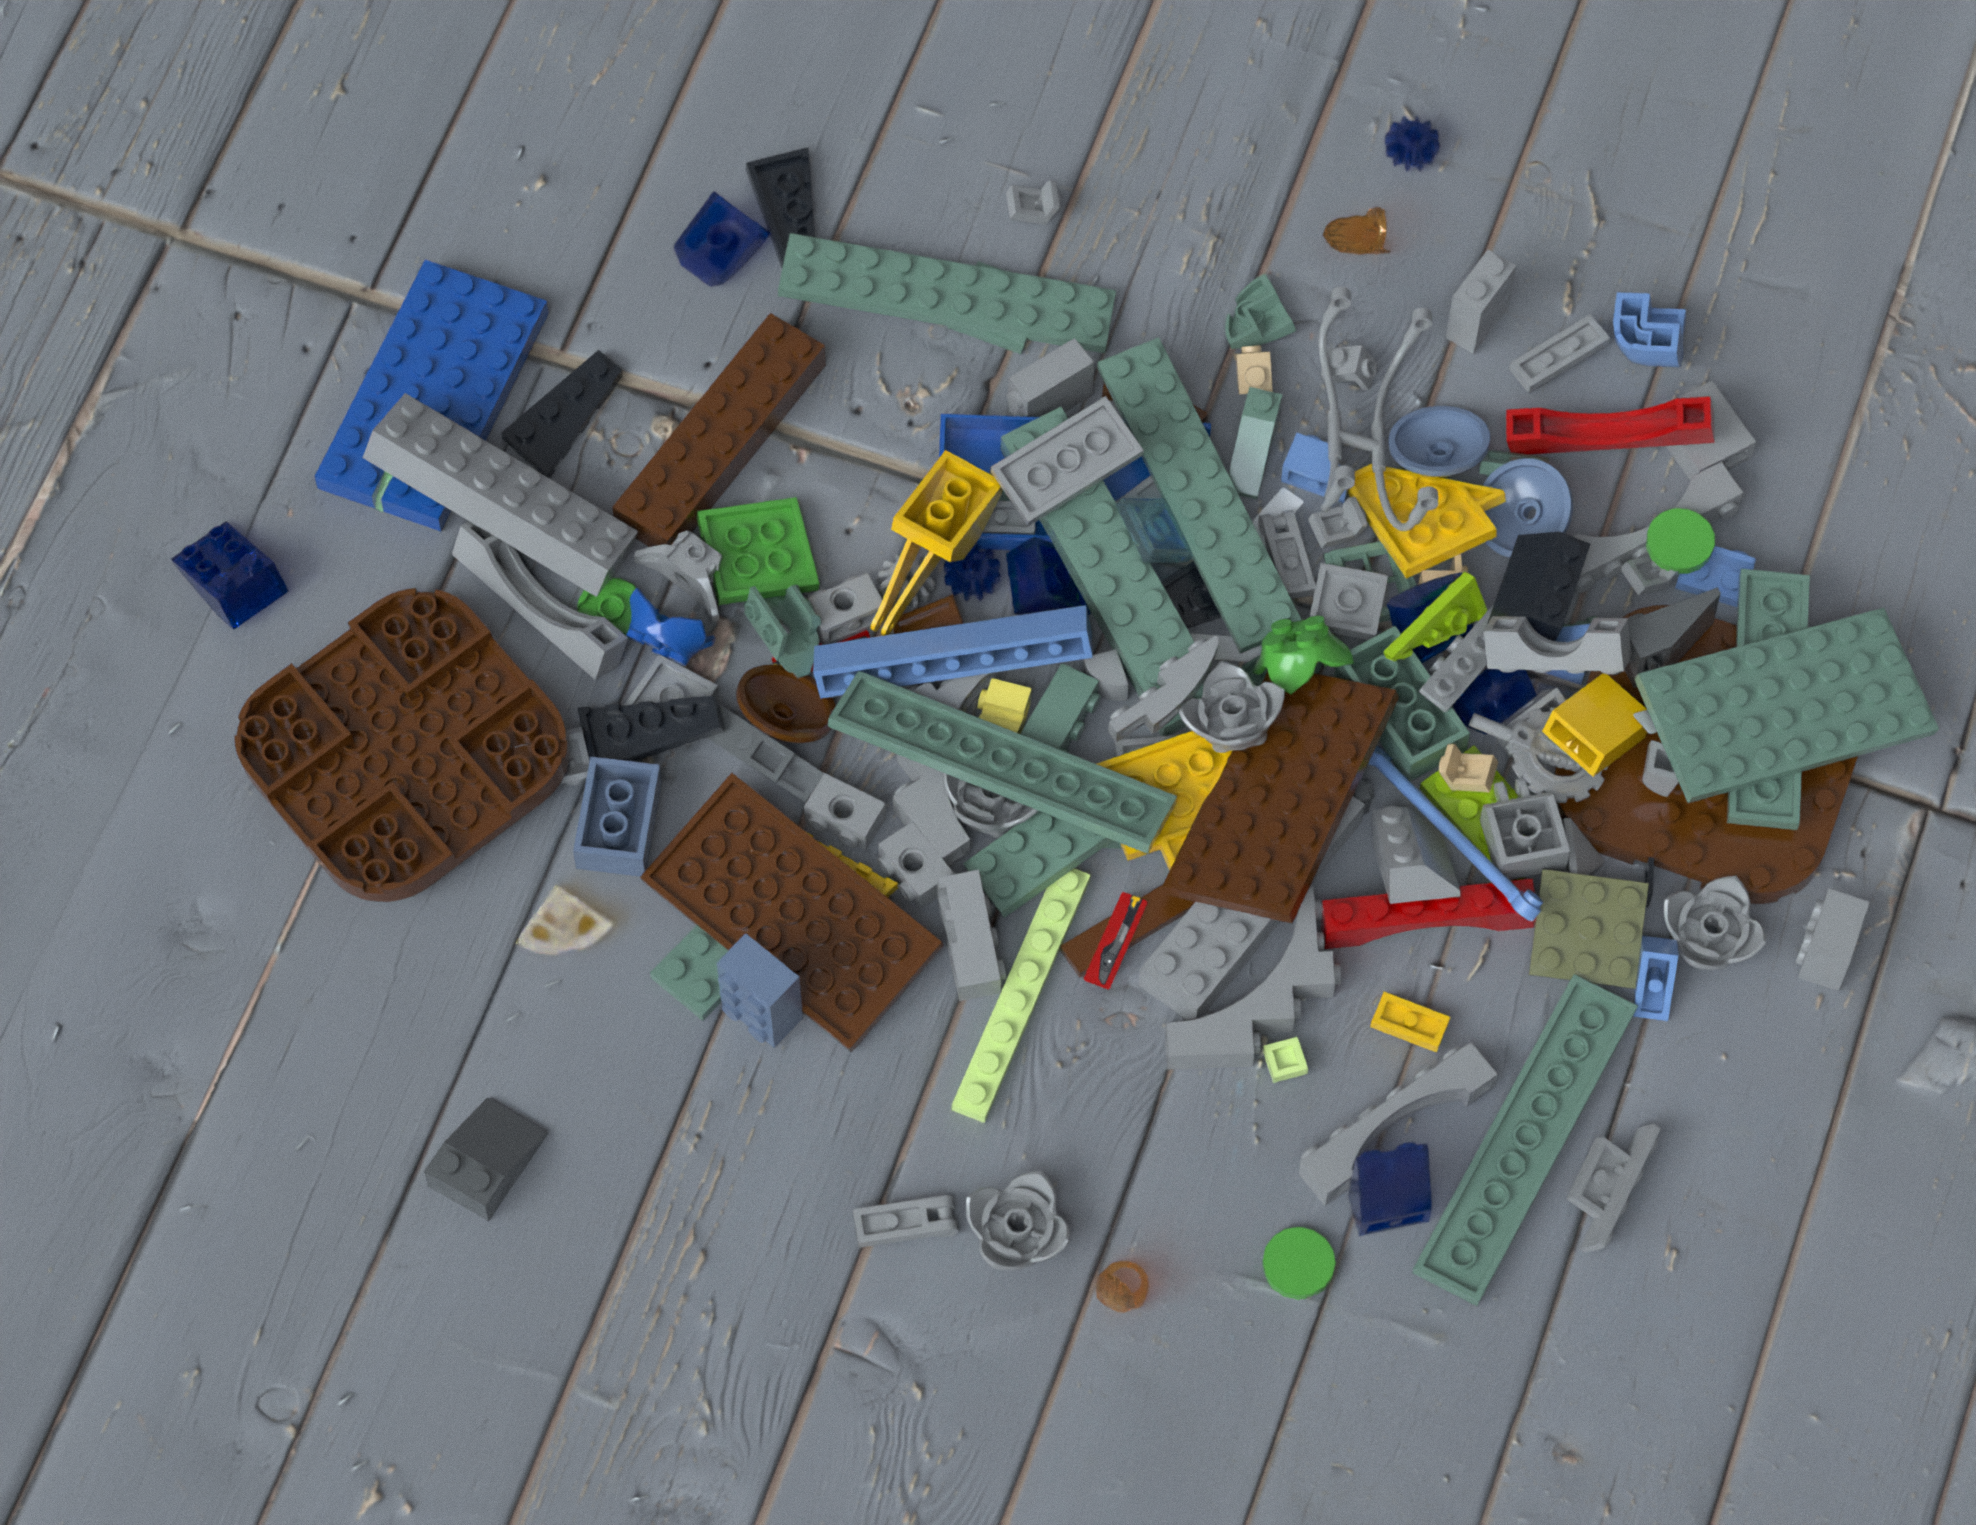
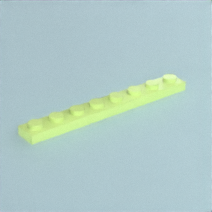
M1072 869L1047 887L954 1098L952 1111L985 1123L1058 956L1060 946L1065 940L1088 887L1090 874Z

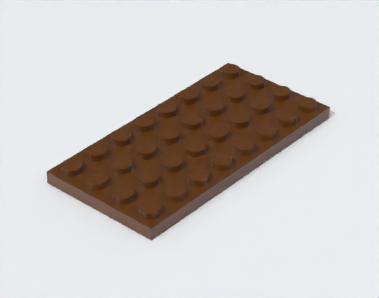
M1268 671L1261 684L1264 682L1273 683L1270 680ZM1315 673L1306 684L1294 693L1289 694L1285 691L1281 711L1270 725L1266 741L1261 745H1254L1243 750H1233L1228 757L1218 782L1204 800L1162 885L1165 895L1293 923L1399 699L1397 691Z
M733 773L727 777L640 876L642 882L728 951L746 933L798 975L800 979L802 1013L851 1053L944 946L941 940Z

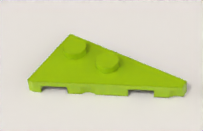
M1464 572L1452 582L1383 651L1385 657L1394 662L1398 659H1405L1412 656V649L1420 645H1424L1427 648L1448 640L1453 635H1460L1466 632L1468 624L1479 621L1488 610L1475 577Z

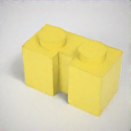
M991 678L988 690L982 689L979 696L977 709L982 710L979 718L1021 734L1031 706L1032 688Z

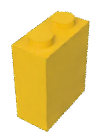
M1602 673L1552 711L1542 732L1594 777L1645 738L1648 732L1633 714L1647 710V708L1640 704L1610 676Z

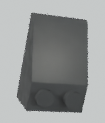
M487 1097L444 1141L424 1170L428 1187L489 1221L548 1135V1132Z

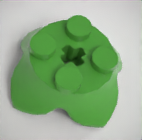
M1312 616L1306 620L1291 622L1289 619H1281L1272 623V631L1263 638L1261 654L1252 669V673L1260 675L1267 668L1270 680L1284 688L1287 693L1292 694L1311 679L1318 662L1324 663L1325 667L1327 665L1330 667H1340L1354 664L1348 646L1330 632L1323 616Z

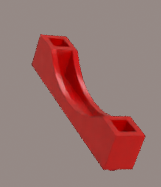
M1710 396L1676 398L1649 408L1615 413H1571L1541 407L1507 409L1506 440L1511 453L1527 455L1715 443L1714 409Z
M1532 879L1511 881L1520 891L1525 893L1528 889L1535 893ZM1493 883L1459 886L1460 897L1390 904L1387 894L1322 900V919L1320 924L1324 934L1325 950L1360 946L1392 934L1431 927L1470 926L1495 931L1534 928L1536 918L1533 921H1529L1522 917L1511 906L1508 898Z

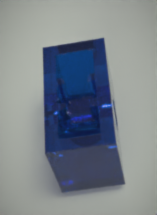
M1487 668L1475 678L1453 706L1458 717L1466 727L1486 735L1488 733L1469 726L1474 713L1501 724L1535 698L1537 694L1526 670L1502 672L1499 669Z

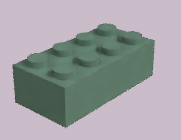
M1394 626L1350 649L1354 664L1335 667L1334 676L1339 679L1397 691L1399 699L1379 742L1392 758L1399 771L1409 781H1412L1439 766L1440 759L1445 755L1448 744H1456L1461 753H1464L1467 750L1470 732L1452 707L1447 712H1443L1418 692L1431 676L1414 652L1412 656L1398 659L1395 662L1385 657L1383 651L1401 635L1397 627Z

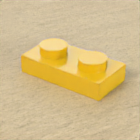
M1383 992L1370 1027L1437 1053L1450 1022V1016Z

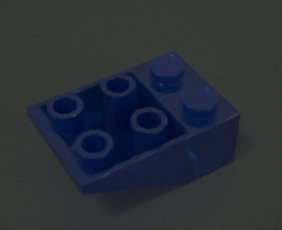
M227 521L212 528L208 534L195 543L186 546L179 554L171 558L176 568L217 616L233 630L289 592L274 561Z
M1407 1142L1397 1146L1395 1150L1382 1153L1380 1150H1370L1362 1153L1360 1157L1355 1159L1348 1198L1359 1236L1429 1222L1432 1212L1427 1143L1417 1145L1415 1142Z

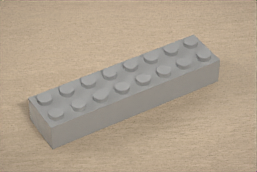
M406 393L373 429L363 455L365 460L596 597L627 559L638 534V531Z
M1352 796L1313 881L1362 823L1365 804ZM1195 902L1140 968L1139 986L1186 1020L1203 1017L1281 921Z

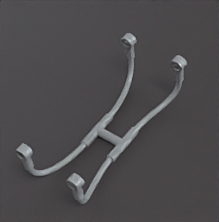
M1336 287L1331 291V302L1322 317L1323 321L1318 337L1320 364L1330 408L1327 420L1328 459L1331 462L1328 484L1321 504V510L1328 512L1331 506L1338 502L1342 493L1346 489L1352 488L1355 484L1354 469L1349 466H1339V462L1342 459L1341 445L1372 452V470L1375 473L1377 491L1383 511L1394 528L1399 531H1408L1422 521L1428 510H1433L1438 506V491L1428 486L1419 489L1417 493L1418 502L1409 514V520L1402 523L1395 516L1388 500L1384 482V472L1386 470L1385 424L1382 421L1385 397L1392 378L1409 347L1415 344L1422 331L1431 328L1432 313L1429 309L1422 307L1412 312V323L1405 333L1404 341L1383 378L1377 395L1374 421L1371 424L1372 438L1341 431V412L1338 410L1326 341L1330 324L1335 322L1341 310H1345L1351 305V292L1346 287Z

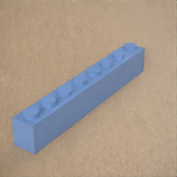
M1084 605L814 646L813 673L821 699L843 695L858 670L901 687L1093 658L1092 630L1087 607Z

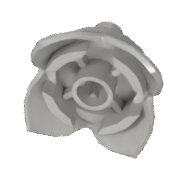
M1221 660L1208 673L1203 683L1202 698H1191L1184 702L1179 710V715L1191 731L1212 744L1214 751L1225 753L1227 751L1243 750L1254 745H1261L1266 741L1267 731L1281 711L1285 690L1281 686L1269 682L1255 686L1248 673L1241 667Z
M944 773V786L954 805L955 816H957L961 823L966 824L974 831L999 838L1017 824L1025 822L1039 811Z
M1737 876L1717 878L1709 882L1699 894L1677 891L1665 898L1664 920L1674 940H1677L1679 955L1695 968L1702 970L1725 969L1729 964L1742 962L1753 957L1766 944L1765 929L1760 922L1750 918L1749 895ZM1709 926L1717 928L1716 934L1707 931Z
M1042 1171L1021 1174L1014 1178L1004 1190L994 1187H983L967 1196L966 1212L968 1223L979 1239V1251L982 1258L995 1269L1015 1271L1024 1267H1031L1036 1262L1053 1258L1069 1243V1225L1064 1218L1057 1215L1054 1187ZM1017 1222H1022L1024 1224V1231L1014 1232L1010 1224L1016 1226Z

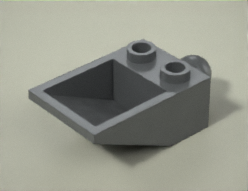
M1718 587L1646 615L1638 613L1628 618L1632 657L1625 668V672L1633 688L1637 687L1634 679L1638 673L1678 663L1713 625L1721 594ZM1620 671V672H1618V673H1616V674H1607V675L1615 676V675L1620 674L1622 671Z

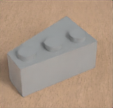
M979 869L937 877L938 910L958 1000L964 1001L1000 994L1001 980H1006L1003 960L996 959L995 948H999L998 937L995 927L990 928L988 917L992 916L988 895L984 896Z

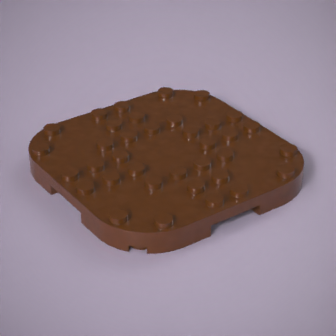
M416 588L405 589L375 602L349 621L348 626L350 630L299 667L295 668L291 663L262 684L248 698L238 716L240 722L237 735H234L235 748L238 758L252 784L332 880L344 891L368 901H398L414 896L430 887L549 798L563 780L569 764L570 743L562 717L553 702L532 679L529 680L493 639L491 631L463 601L452 594L435 589V593L417 592Z
M1669 605L1643 607L1628 613L1622 618H1629L1638 613L1646 615ZM1715 618L1713 625L1679 662L1735 648L1736 625ZM1625 670L1618 675L1610 676L1640 704L1646 707L1638 687L1633 688ZM1591 671L1587 684L1600 676L1602 672ZM1657 732L1653 734L1647 733L1643 740L1608 765L1607 770H1602L1601 776L1605 780L1597 791L1593 788L1588 791L1590 794L1588 798L1576 802L1575 798L1567 799L1566 803L1556 802L1561 819L1571 818L1599 854L1631 865L1634 864L1635 860L1647 863L1648 857H1653L1655 867L1702 882L1701 889L1717 878L1737 876L1748 892L1750 904L1778 902V899L1793 892L1795 894L1798 893L1816 875L1827 849L1858 756L1802 771L1800 822L1797 830L1727 823L1728 792L1688 803L1679 782L1668 797L1650 790L1643 783L1642 778L1649 743L1651 740L1662 743ZM1556 767L1554 775L1564 777L1571 776L1576 772L1571 771V769L1566 770L1564 767Z

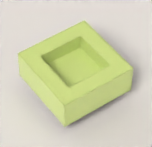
M1298 1037L1263 1046V1054L1273 1083L1308 1073V1066Z

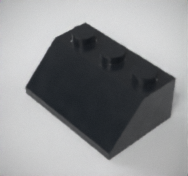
M1559 531L1518 535L1487 623H1489L1492 616L1526 617L1538 634L1551 641H1556L1562 630L1591 544Z

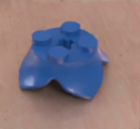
M636 588L629 599L631 624L626 636L641 645L646 643L653 647L651 652L658 656L660 654L669 660L671 659L682 666H686L693 656L701 650L714 645L716 637L714 635L706 636L702 620L684 617L669 618L658 612L659 609H656L639 588Z

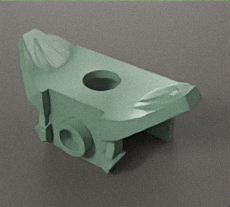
M792 585L785 590V597L763 599L755 586L750 587L748 599L743 604L744 614L776 661H779L786 671L793 673L797 678L809 675L814 662V646H818L819 643L816 630L821 625L820 616L814 613L811 602L803 597L798 585ZM781 624H783V625H785V626H787V627L789 628V630H790V633H789V634H787V632L785 631V629L783 628V626H782Z

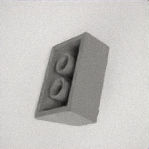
M1389 806L1384 809L1372 810L1373 848L1390 904L1460 897V888L1442 833L1408 807Z

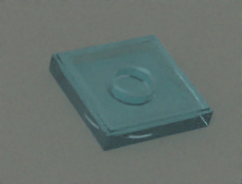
M1122 498L1115 504L1144 563H1187L1193 558V553L1165 498Z

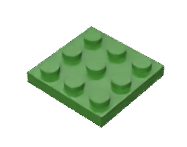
M797 497L697 511L696 519L702 540L723 556L719 571L716 570L711 575L718 605L747 601L750 587L753 586L757 588L763 599L785 596V590L792 585H798L801 593L818 591L820 583Z

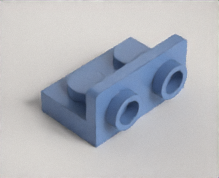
M1715 545L1709 562L1700 570L1688 574H1679L1675 588L1698 595L1718 587L1721 592L1719 602L1737 607L1741 568L1753 570L1756 559L1743 551H1731Z

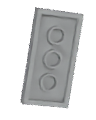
M1105 396L991 466L990 472L1026 524L1030 526L1143 455L1144 450Z

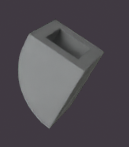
M1116 649L1095 654L1093 658L1083 659V673L1099 680L1098 694L1102 698L1112 701L1128 700V681Z
M1651 740L1646 755L1642 778L1643 783L1653 792L1668 797L1678 784V779L1662 743Z

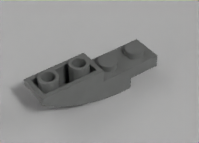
M718 703L724 732L706 738L806 803L824 773Z

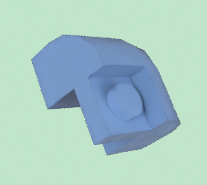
M1617 292L1613 325L1616 344L1621 352L1631 362L1644 366L1681 367L1684 354L1683 340L1686 309L1652 308L1651 296L1648 293Z

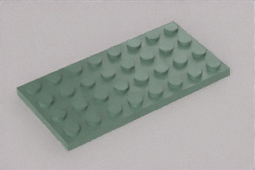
M1884 608L1638 673L1634 679L1688 803L1932 736L1939 730Z

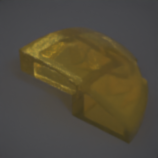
M555 885L515 943L530 951L547 955H558L559 952L573 949L579 951L602 938L612 927L613 923L558 885Z

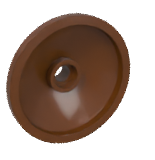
M761 665L748 670L741 677L736 689L738 705L749 722L766 735L789 743H808L824 738L832 730V728L828 727V719L836 707L832 697L820 699L816 680L809 675L797 678L793 673L786 671L781 665Z

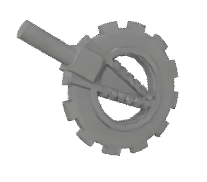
M1551 707L1549 709L1550 712H1542L1540 708L1532 710L1526 714L1528 719L1525 722L1519 719L1512 728L1476 713L1473 714L1469 726L1506 741L1505 749H1508L1509 755L1514 756L1515 763L1512 767L1518 778L1523 777L1530 784L1528 789L1535 794L1552 792L1558 803H1566L1569 798H1575L1576 802H1579L1590 796L1588 791L1591 788L1597 791L1605 780L1601 776L1602 771L1594 777L1591 776L1542 732L1552 711L1556 707ZM1540 762L1553 767L1556 765L1557 768L1571 769V771L1576 773L1564 777L1554 775L1544 769Z

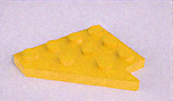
M1372 464L1354 471L1355 484L1352 488L1348 489L1347 493L1350 497H1356L1359 506L1365 511L1366 521L1406 579L1420 573L1421 570L1433 567L1497 537L1496 527L1485 511L1506 502L1503 490L1440 477L1422 476L1410 471L1386 467L1384 482L1388 500L1395 516L1402 523L1409 520V514L1418 502L1417 493L1419 489L1428 486L1438 491V506L1433 510H1428L1422 521L1411 530L1399 531L1392 526L1383 511Z
M1190 731L1097 763V765L1177 796L1176 805L1149 852L1161 850L1170 871L1204 800L1218 782L1232 751L1218 753L1213 750L1212 744L1205 738ZM1120 843L1127 861L1147 855V853Z

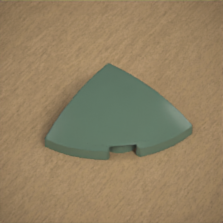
M1265 273L1253 280L1235 298L1237 303L1233 318L1230 314H1227L1225 322V333L1231 349L1262 345L1296 331L1292 320Z

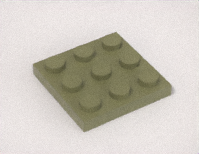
M1542 869L1539 897L1542 899L1543 904L1541 905L1542 911L1535 920L1528 975L1570 981L1573 974L1593 984L1635 989L1649 883Z

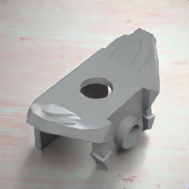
M691 531L679 533L672 545L663 544L635 551V563L660 572L706 607L712 621L720 620L716 605L717 597L711 575L716 570L719 571L723 558L720 553Z

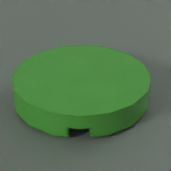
M1673 508L1661 512L1652 520L1647 531L1646 549L1651 560L1661 569L1679 571L1678 574H1688L1700 570L1709 562L1715 547V533L1710 523L1702 515L1689 509Z
M612 578L597 597L584 590L578 600V612L590 616L605 617L626 636L631 624L629 599L636 587L621 578Z
M1294 1227L1284 1229L1272 1237L1265 1247L1262 1267L1267 1282L1273 1290L1284 1297L1301 1300L1315 1294L1317 1295L1325 1290L1332 1280L1336 1262L1333 1249L1325 1237L1312 1229Z

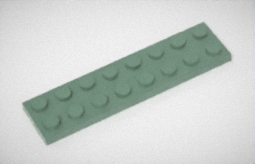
M1741 568L1738 584L1735 647L1808 628L1810 575ZM1802 772L1728 792L1727 823L1797 830L1800 822Z

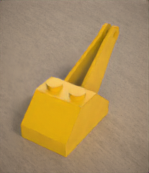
M947 450L943 452L893 517L891 530L907 538V541L881 605L871 623V630L878 631L886 619L881 635H889L906 607L941 558L954 562L963 560L980 538L1002 495L1003 489L994 476ZM922 546L929 550V552L891 610Z

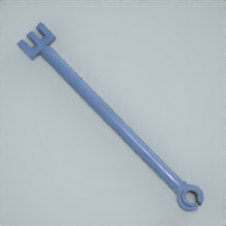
M1376 746L1368 764L1375 766L1508 898V901L1517 913L1525 919L1533 921L1542 911V899L1531 890L1527 889L1525 893L1520 891L1390 762L1392 758L1381 747Z

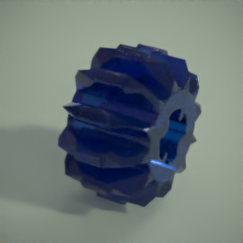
M1418 115L1413 121L1403 116L1401 123H1392L1390 131L1385 135L1384 143L1386 144L1385 153L1388 158H1393L1394 167L1404 164L1407 172L1411 166H1415L1421 171L1424 164L1432 165L1435 155L1439 153L1440 143L1438 141V130L1431 129L1432 124L1430 120L1421 123Z
M979 543L974 546V549L969 551L963 560L945 561L943 566L945 572L944 583L946 586H951L953 596L963 593V599L966 602L973 595L981 602L983 592L993 595L995 584H999L1001 580L999 560L993 558L991 548L981 552Z

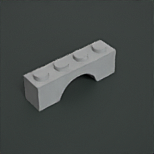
M1492 616L1483 631L1488 669H1499L1502 672L1533 670L1537 673H1546L1552 670H1567V672L1572 674L1585 671H1601L1604 674H1616L1625 670L1632 657L1628 618H1593L1586 633L1579 639L1571 642H1555L1544 638L1533 629L1526 617Z

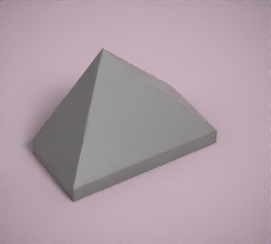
M1563 818L1562 824L1571 851L1566 869H1564L1565 872L1594 876L1605 861L1572 819Z

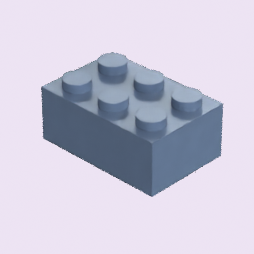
M590 757L573 849L576 869L641 876L646 871L662 786L660 765Z
M745 933L717 962L721 1008L732 1020L738 1021L740 1019L746 1024L749 1033L760 1043L766 1041L775 1048L803 1019L800 979L798 975Z

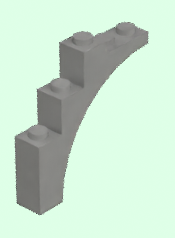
M1001 672L947 679L941 683L938 690L930 682L923 683L920 686L914 685L908 690L966 713L979 698L981 690H988L991 678L1001 679ZM897 754V763L913 783H905L896 790L893 796V812L904 826L913 821L950 868L970 855V838L955 816L944 786V773Z
M1309 887L1300 906L1293 937L1281 961L1263 983L1245 998L1219 1012L1194 1020L1166 1023L1167 1070L1253 1067L1254 1054H1260L1259 1033L1293 1032L1295 1019L1301 1018L1300 999L1333 998L1335 985L1341 984L1340 963L1334 964L1333 951H1324L1323 931L1317 932L1316 920L1322 919L1321 899H1314V887Z

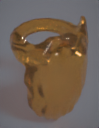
M1381 207L1370 209L1365 216L1354 215L1337 218L1328 223L1322 234L1326 242L1333 249L1341 253L1378 255L1391 252V250L1383 248L1387 224L1386 212Z
M1128 1260L1116 1261L1104 1269L1097 1277L1096 1298L1106 1307L1119 1313H1126L1130 1310L1141 1308L1144 1305L1148 1295L1149 1281L1146 1272L1137 1263ZM1124 1267L1134 1269L1141 1278L1139 1289L1132 1293L1118 1277L1113 1276V1273Z

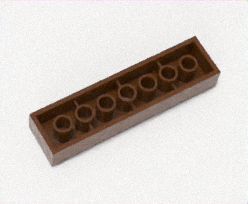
M769 313L613 505V516L637 530L638 534L635 539L648 547L663 544L672 545L679 533L684 531L693 532L698 526L696 519L697 511L709 510L715 505L826 366L825 345L774 314Z

